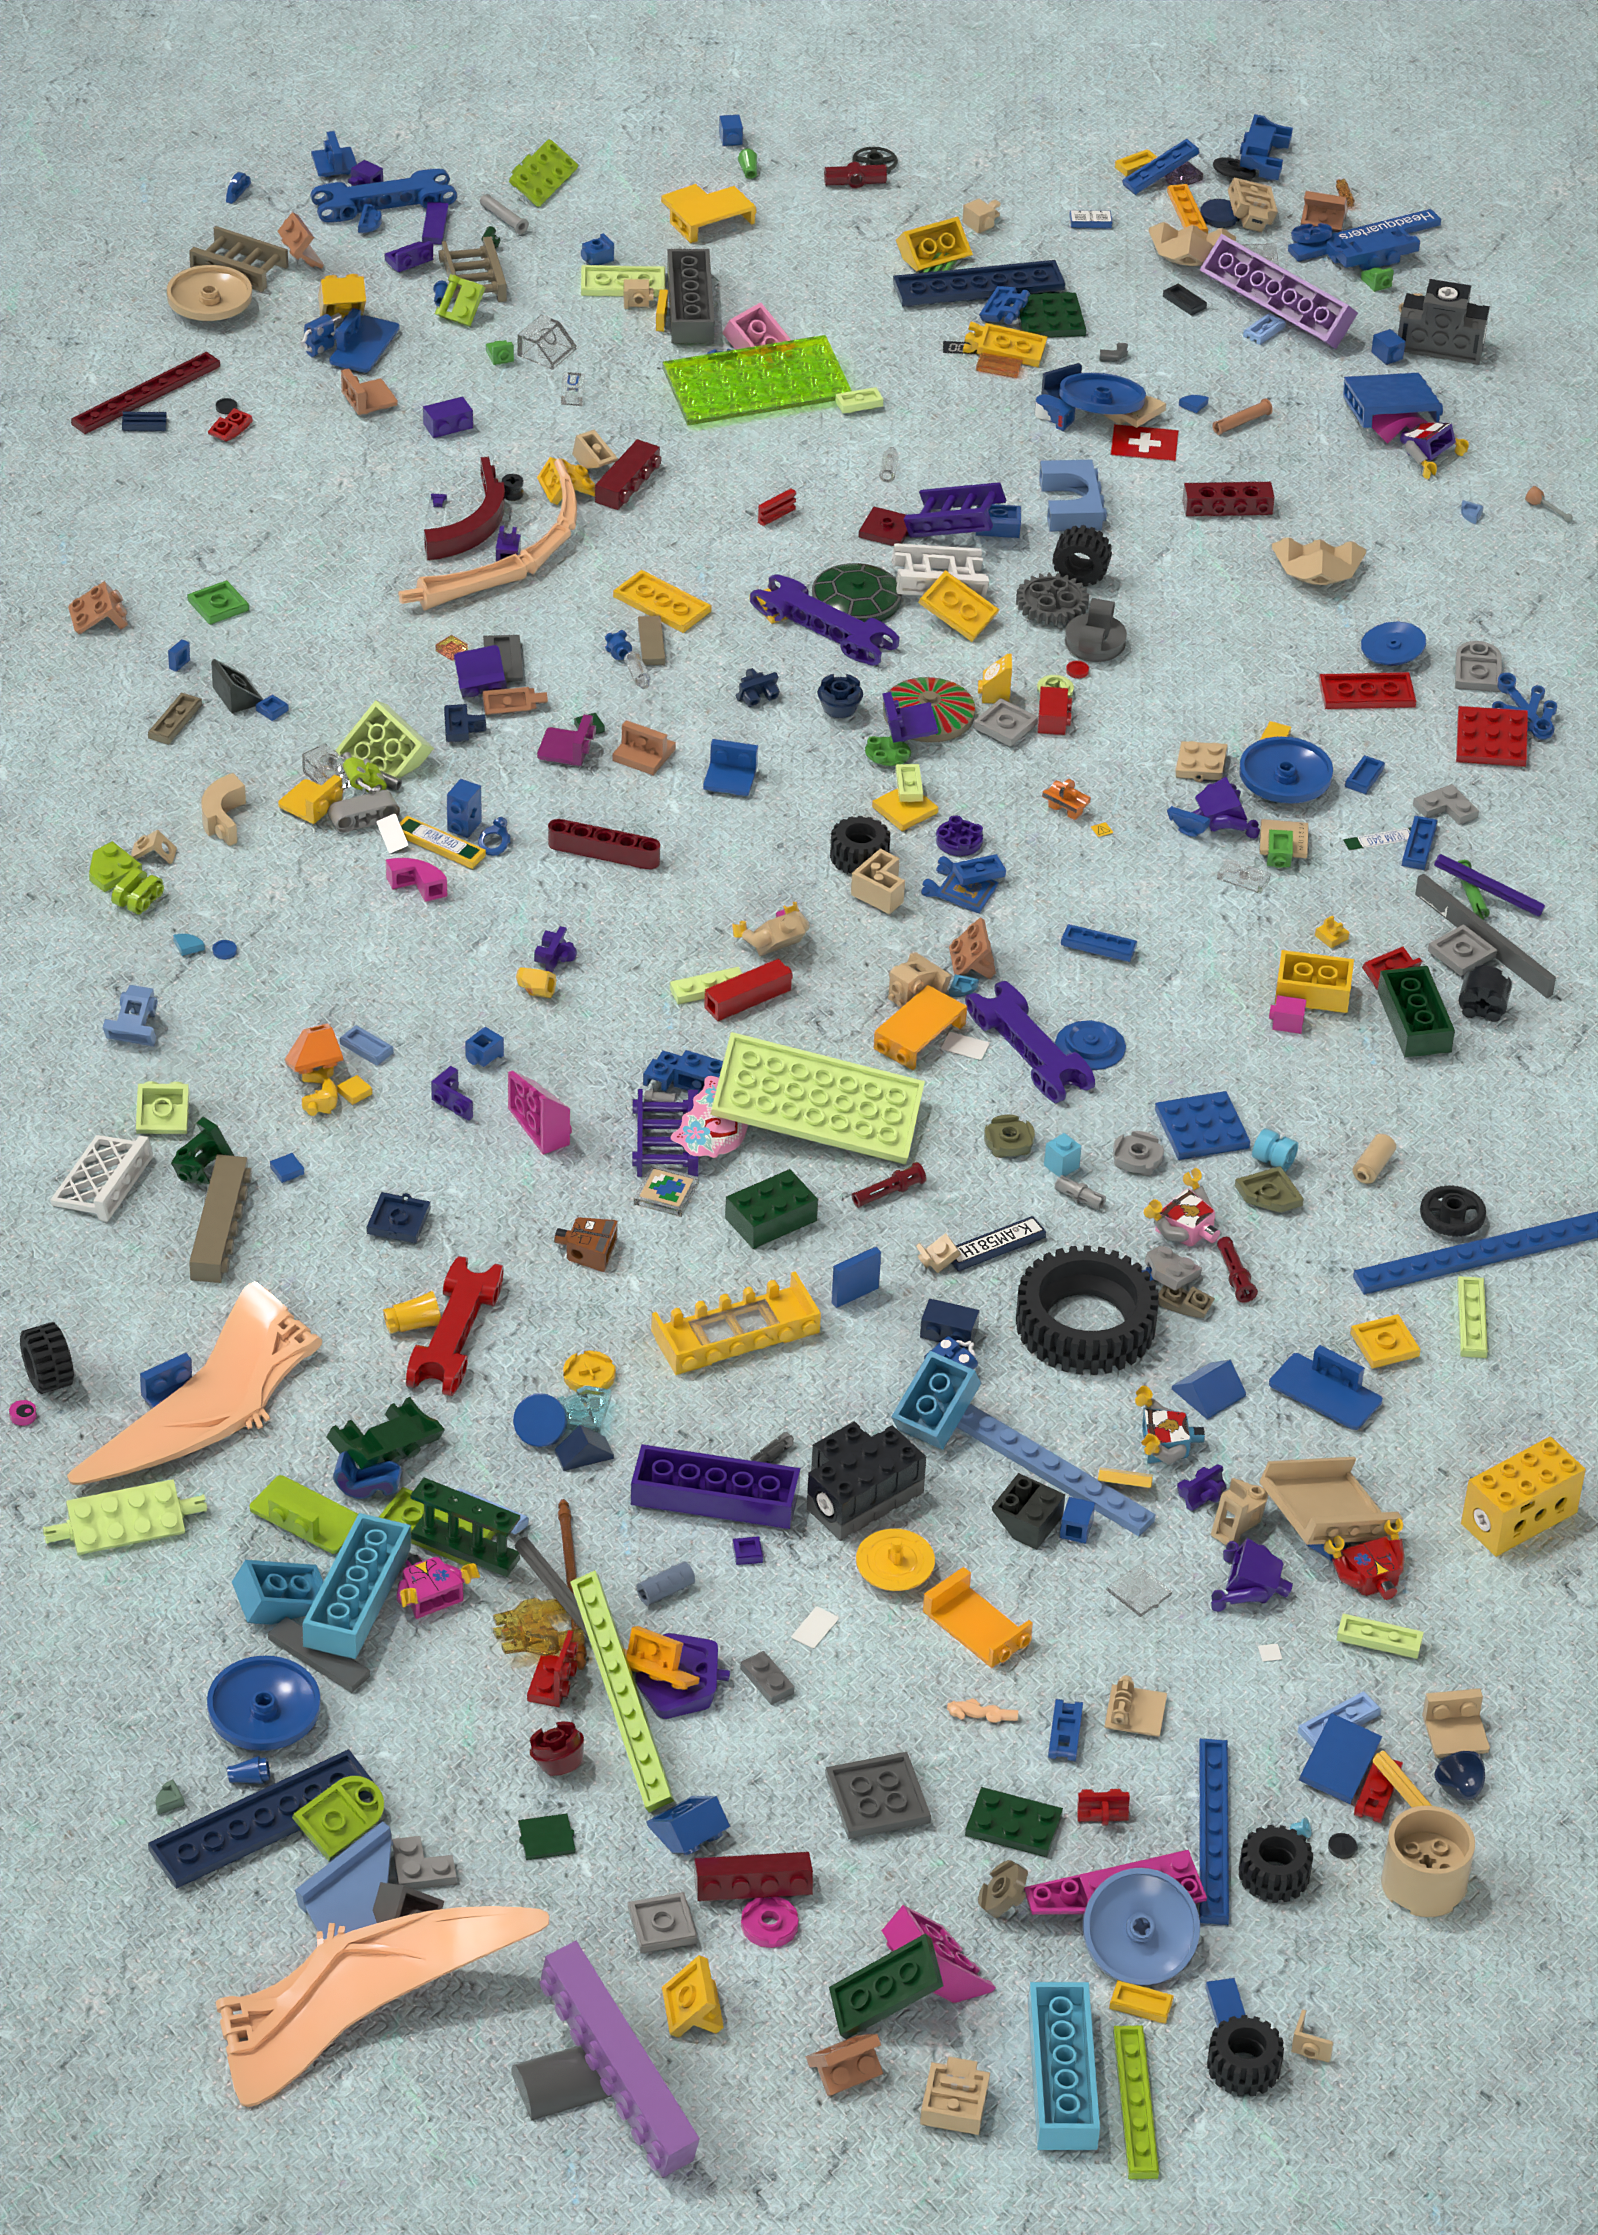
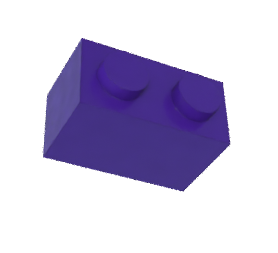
M463 396L423 406V425L433 438L472 429L473 410Z

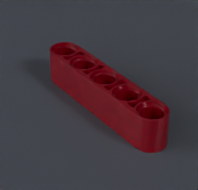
M553 819L548 823V846L553 850L648 870L655 869L660 865L661 844L655 838L565 819Z

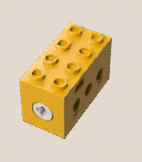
M1549 1436L1469 1479L1461 1524L1497 1557L1576 1514L1586 1469Z

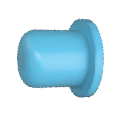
M1303 1818L1301 1822L1291 1824L1290 1830L1292 1828L1297 1830V1835H1303L1306 1838L1311 1837V1825L1307 1818Z

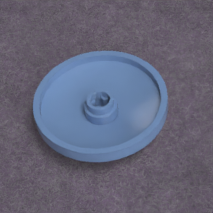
M1149 1868L1127 1869L1107 1878L1090 1897L1083 1916V1937L1086 1948L1095 1964L1116 1981L1119 1980L1138 1986L1160 1984L1177 1975L1194 1955L1200 1936L1199 1914L1188 1891L1173 1877Z

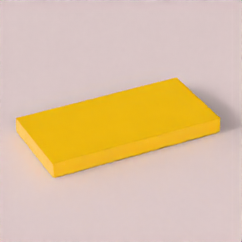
M640 570L613 590L614 598L649 616H660L661 622L682 633L712 612V605L643 570Z

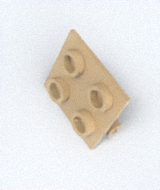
M1127 1675L1122 1676L1118 1680L1117 1685L1112 1684L1104 1728L1160 1737L1167 1693L1134 1688L1132 1678Z

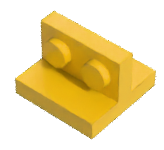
M698 1955L662 1986L669 2033L677 2038L681 2037L693 2025L715 2034L724 2028L715 1980L711 1978L708 1958Z

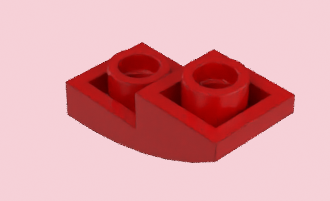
M233 408L225 419L222 417L218 418L208 430V434L221 440L229 441L242 433L253 422L252 415Z

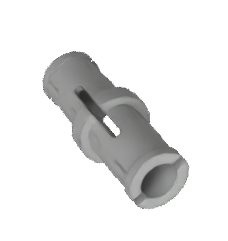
M1061 1175L1055 1183V1190L1069 1195L1077 1203H1085L1100 1211V1208H1103L1106 1202L1105 1195L1091 1190L1084 1183L1079 1184L1064 1175Z

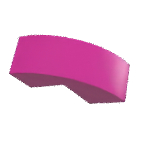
M1418 412L1378 414L1372 417V429L1387 444L1405 426L1411 430L1420 423H1428Z
M413 858L386 859V879L392 890L415 884L424 902L447 897V877L434 865Z

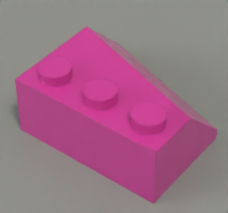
M513 1070L509 1071L508 1109L541 1153L544 1155L570 1145V1134L572 1133L570 1108L536 1081Z
M902 1905L881 1930L887 1939L886 1945L891 1951L902 1947L925 1933L932 1938L944 1985L933 1993L948 2001L958 2003L991 1993L996 1989L991 1981L977 1975L980 1968L960 1953L963 1950L962 1947L943 1925L907 1906Z

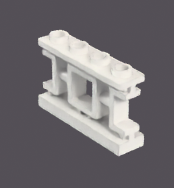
M894 544L891 562L893 566H904V569H898L897 594L923 596L942 575L943 571H931V568L948 569L951 575L985 599L989 578L986 574L975 573V571H981L983 558H981L982 550L978 548Z

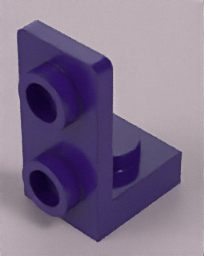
M449 1066L431 1081V1100L470 1121L473 1118V1101L457 1092L459 1088L458 1069Z

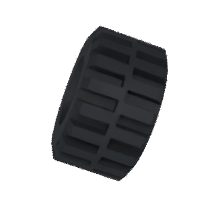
M1081 525L1080 528L1072 526L1071 530L1066 529L1064 534L1060 535L1053 554L1052 564H1054L1055 572H1059L1062 578L1068 575V580L1076 578V584L1083 583V587H1087L1089 583L1091 585L1097 584V581H1101L1104 575H1106L1112 557V546L1108 544L1109 539L1103 537L1101 531L1097 532L1093 527H1090V529L1086 528V525ZM1074 553L1084 554L1090 559L1080 558Z
M851 816L848 819L840 820L831 831L830 858L832 864L836 865L838 870H843L846 874H852L879 849L890 853L891 837L890 831L887 830L888 827L885 824H881L882 822L879 820H873L872 817Z
M50 1322L23 1330L20 1335V1349L27 1375L35 1390L40 1394L71 1386L74 1380L73 1362L66 1339L55 1322Z
M1267 1825L1266 1829L1261 1826L1256 1828V1833L1251 1831L1247 1839H1244L1241 1848L1238 1870L1242 1886L1245 1889H1250L1249 1893L1252 1896L1258 1895L1260 1900L1266 1901V1899L1272 1900V1903H1278V1900L1289 1902L1291 1897L1294 1899L1298 1898L1300 1893L1305 1892L1307 1889L1313 1863L1312 1847L1310 1843H1306V1837L1297 1835V1830L1293 1828L1288 1830L1283 1825H1280L1279 1828L1274 1827V1825ZM1267 1862H1278L1283 1864V1866L1271 1865Z
M1241 2015V2018H1236V2016L1229 2017L1228 2022L1225 2020L1221 2021L1219 2027L1214 2028L1212 2037H1210L1207 2069H1210L1209 2075L1211 2079H1216L1215 2084L1219 2088L1224 2086L1226 2092L1230 2094L1232 2091L1237 2092V2096L1243 2097L1244 2094H1249L1252 2097L1256 2096L1257 2092L1261 2094L1267 2092L1268 2087L1273 2088L1276 2080H1279L1284 2054L1283 2038L1279 2037V2031L1276 2028L1271 2029V2023L1268 2021L1261 2022L1260 2017L1254 2016L1252 2019L1248 2018V2015ZM1235 2053H1249L1256 2058L1245 2059L1235 2055Z

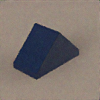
M579 1425L555 1448V1455L563 1471L614 1459V1454L606 1437L582 1425Z

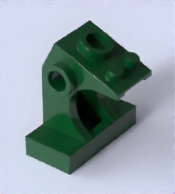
M203 1116L196 1122L201 1132L186 1145L178 1149L171 1162L177 1177L181 1181L194 1182L198 1185L210 1184V1179L206 1176L204 1168L210 1162L216 1160L217 1154L234 1156L218 1125Z

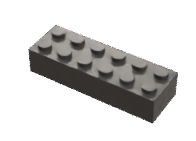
M667 249L671 343H714L715 321L709 249Z

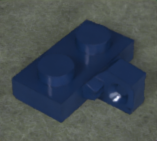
M467 704L444 706L446 742L469 741V733L486 731L485 714H468Z

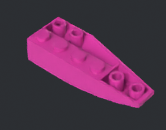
M1189 1849L1035 1884L1023 1889L1026 1893L1025 1896L1032 1915L1084 1914L1090 1897L1107 1878L1127 1869L1149 1868L1166 1873L1177 1880L1188 1891L1194 1903L1207 1900Z

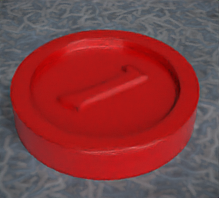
M1072 661L1067 664L1066 673L1073 678H1084L1089 674V666L1082 661Z

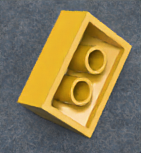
M958 216L904 231L896 239L902 259L916 271L973 255ZM937 252H942L938 258L933 259Z

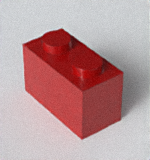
M1041 686L1038 733L1065 735L1066 726H1071L1072 698H1068V688Z

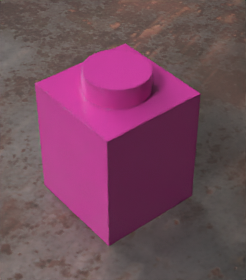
M1277 995L1276 1005H1271L1269 1019L1273 1020L1272 1030L1301 1034L1306 1000Z

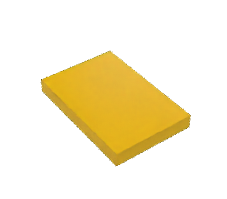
M946 570L918 602L971 642L977 638L1000 610Z

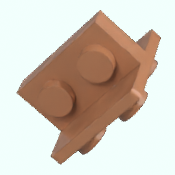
M980 917L969 925L964 933L954 939L949 946L954 976L955 974L964 976L971 969L988 979L996 974L985 920Z

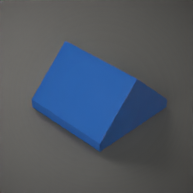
M992 504L988 511L993 523L991 531L975 532V536L1020 538L1021 506Z
M1231 1359L1210 1362L1172 1385V1390L1206 1419L1211 1418L1246 1396V1391Z

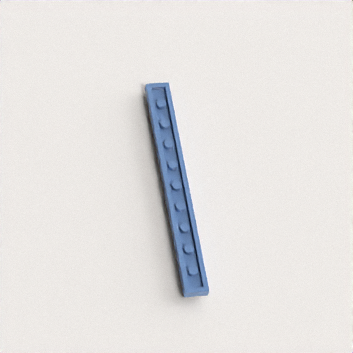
M969 1404L957 1425V1428L1070 1496L1095 1502V1511L1138 1537L1155 1522L1156 1514L1103 1482L1098 1481V1479L972 1404Z

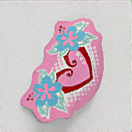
M708 1076L705 1078L703 1090L693 1099V1109L682 1116L680 1128L671 1135V1140L681 1144L690 1155L717 1158L719 1154L729 1153L739 1147L746 1135L748 1124L710 1115L719 1081L718 1077Z

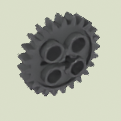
M1050 572L1044 577L1039 573V578L1031 576L1030 580L1025 579L1024 584H1019L1016 594V605H1018V610L1022 611L1023 616L1029 615V620L1036 618L1037 623L1045 621V625H1048L1050 622H1053L1055 626L1058 625V622L1066 625L1067 620L1071 621L1081 614H1086V609H1088L1089 594L1087 593V588H1082L1083 583L1076 584V578L1068 580V575L1062 578L1059 573L1056 576H1052Z

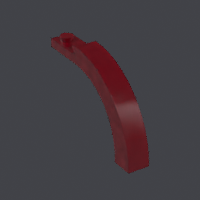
M489 456L480 457V475L485 493V499L481 506L473 514L459 522L439 528L424 529V548L427 561L447 558L466 552L487 540L499 527L504 515L505 489L504 482H498V478H496L495 465H491Z

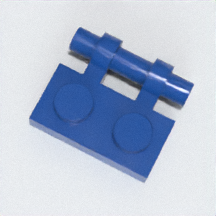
M997 286L979 316L982 321L1000 322L1005 317L1004 322L1010 325L1020 315V309L1028 303L1030 293L1027 290H1023L1021 294H1018L1015 287Z

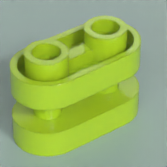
M134 868L115 886L111 895V901L120 907L127 905L129 911L141 914L163 894V880L154 875L147 877L145 871Z

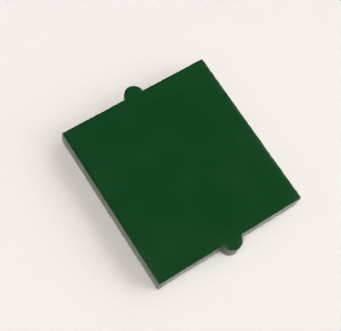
M567 1813L518 1820L521 1835L519 1843L523 1845L526 1860L576 1853L573 1841L574 1830L570 1827Z

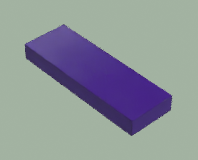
M428 202L422 243L431 241L433 244L442 245L449 209L448 203Z

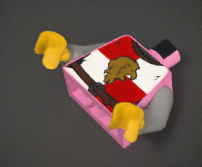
M1198 1168L1191 1170V1175L1187 1172L1183 1176V1182L1187 1186H1192V1190L1187 1188L1164 1208H1162L1161 1202L1157 1199H1153L1144 1208L1145 1217L1149 1219L1154 1218L1155 1231L1162 1234L1166 1240L1193 1246L1202 1238L1210 1243H1214L1220 1235V1230L1214 1227L1215 1211L1203 1186H1200L1198 1183L1202 1177V1173Z

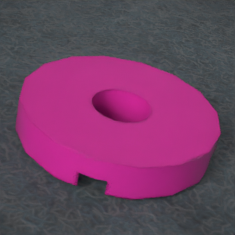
M781 1897L755 1898L742 1911L741 1928L743 1934L750 1942L760 1947L774 1948L783 1946L790 1942L797 1934L799 1924L797 1910L789 1901ZM773 1918L777 1922L775 1924H766L763 1920Z

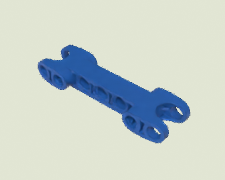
M426 169L416 171L410 178L349 187L343 182L328 183L315 187L311 191L310 197L312 202L319 206L317 213L321 221L341 222L352 220L356 217L357 213H362L364 204L373 205L375 210L421 204L423 208L427 209L428 202L448 203V205L454 203L457 199V192L453 186L448 185L450 177L446 170ZM438 176H445L443 181H435ZM320 192L325 193L322 198H315L316 194ZM447 192H453L451 197L443 198ZM327 209L332 210L331 214L327 216L322 215L323 211Z

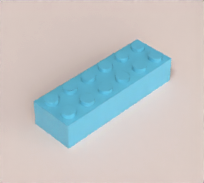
M362 1513L358 1514L303 1621V1647L352 1659L357 1658L411 1550V1525Z
M1030 1982L1028 2016L1037 2150H1097L1100 2122L1089 1982Z

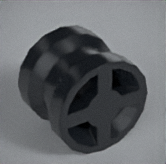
M518 474L505 475L502 478L505 499L508 501L520 500L524 495L522 488L524 484L523 477Z

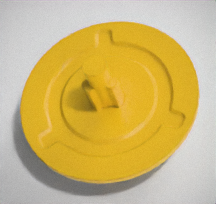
M884 1529L869 1535L862 1541L856 1553V1565L862 1577L873 1586L888 1591H905L923 1584L931 1576L935 1566V1555L930 1544L920 1535L904 1529Z

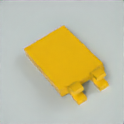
M970 321L968 330H972L975 333H966L964 342H968L971 345L964 344L963 352L971 353L977 350V354L1039 368L1047 343L1046 336L989 323L981 326Z

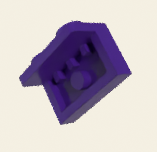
M418 241L384 253L385 261L398 273L434 260L433 243L431 241L425 243Z

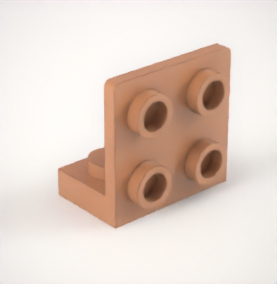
M349 368L341 370V392L358 415L398 405V400L381 378L359 383L358 377L354 376Z

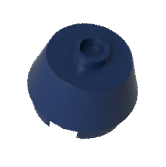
M834 674L826 676L822 679L817 691L824 712L834 718L852 716L863 698L860 681L849 674H846V677H834Z

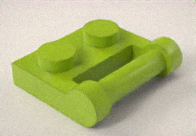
M450 274L448 278L449 284L440 307L436 308L434 314L470 327L485 287ZM457 285L461 286L452 312H448L447 310Z

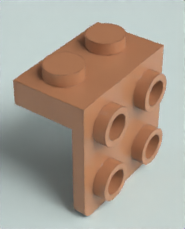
M292 212L277 231L282 237V243L290 248L289 253L296 259L302 258L309 266L313 268L317 266L322 269L324 266L323 262L309 245L315 237L299 215Z
M104 581L98 586H94L81 597L73 600L68 608L74 630L81 634L107 616L120 629L127 626L128 623L125 616L127 611L122 605L123 597L117 589L113 590Z

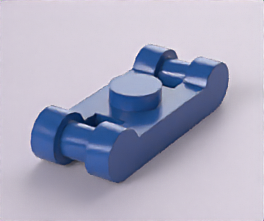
M1055 1699L1048 1758L1065 1757L1068 1758L1067 1761L1076 1762L1083 1702L1075 1701V1704L1064 1703L1062 1699ZM1058 1742L1069 1743V1747L1060 1746Z

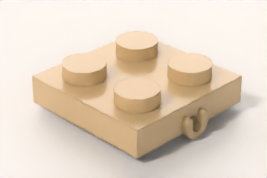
M1181 741L1176 765V778H1191L1196 782H1202L1203 779H1222L1228 744Z

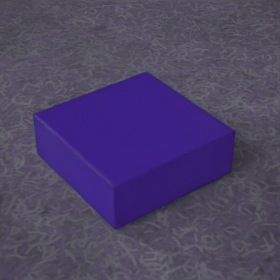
M759 1536L732 1539L736 1565L763 1563Z

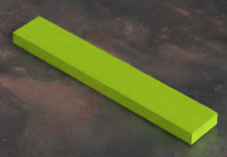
M1143 2025L1114 2026L1113 2038L1128 2179H1158L1159 2167Z

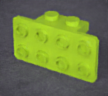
M548 139L532 156L528 154L522 160V166L518 164L511 173L513 175L509 178L508 182L524 194L535 206L540 207L576 171L578 164L555 142Z
M278 1475L249 1505L250 1512L331 1554L339 1553L358 1516V1513L283 1475Z

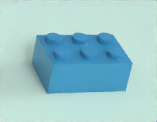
M929 1351L891 1418L899 1431L943 1450L982 1383L975 1370Z

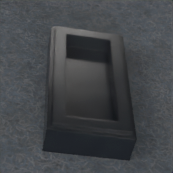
M1179 283L1163 290V297L1191 316L1207 308L1206 301Z

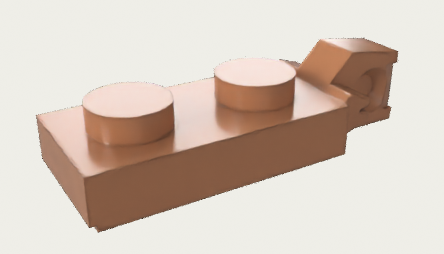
M529 687L482 692L485 715L531 711L537 709L536 704L547 703L548 701L547 692L535 693L534 688Z

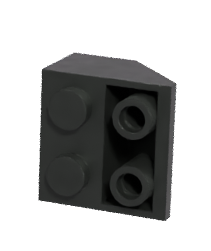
M1018 1473L992 1505V1511L1014 1540L1037 1550L1062 1519L1065 1494Z

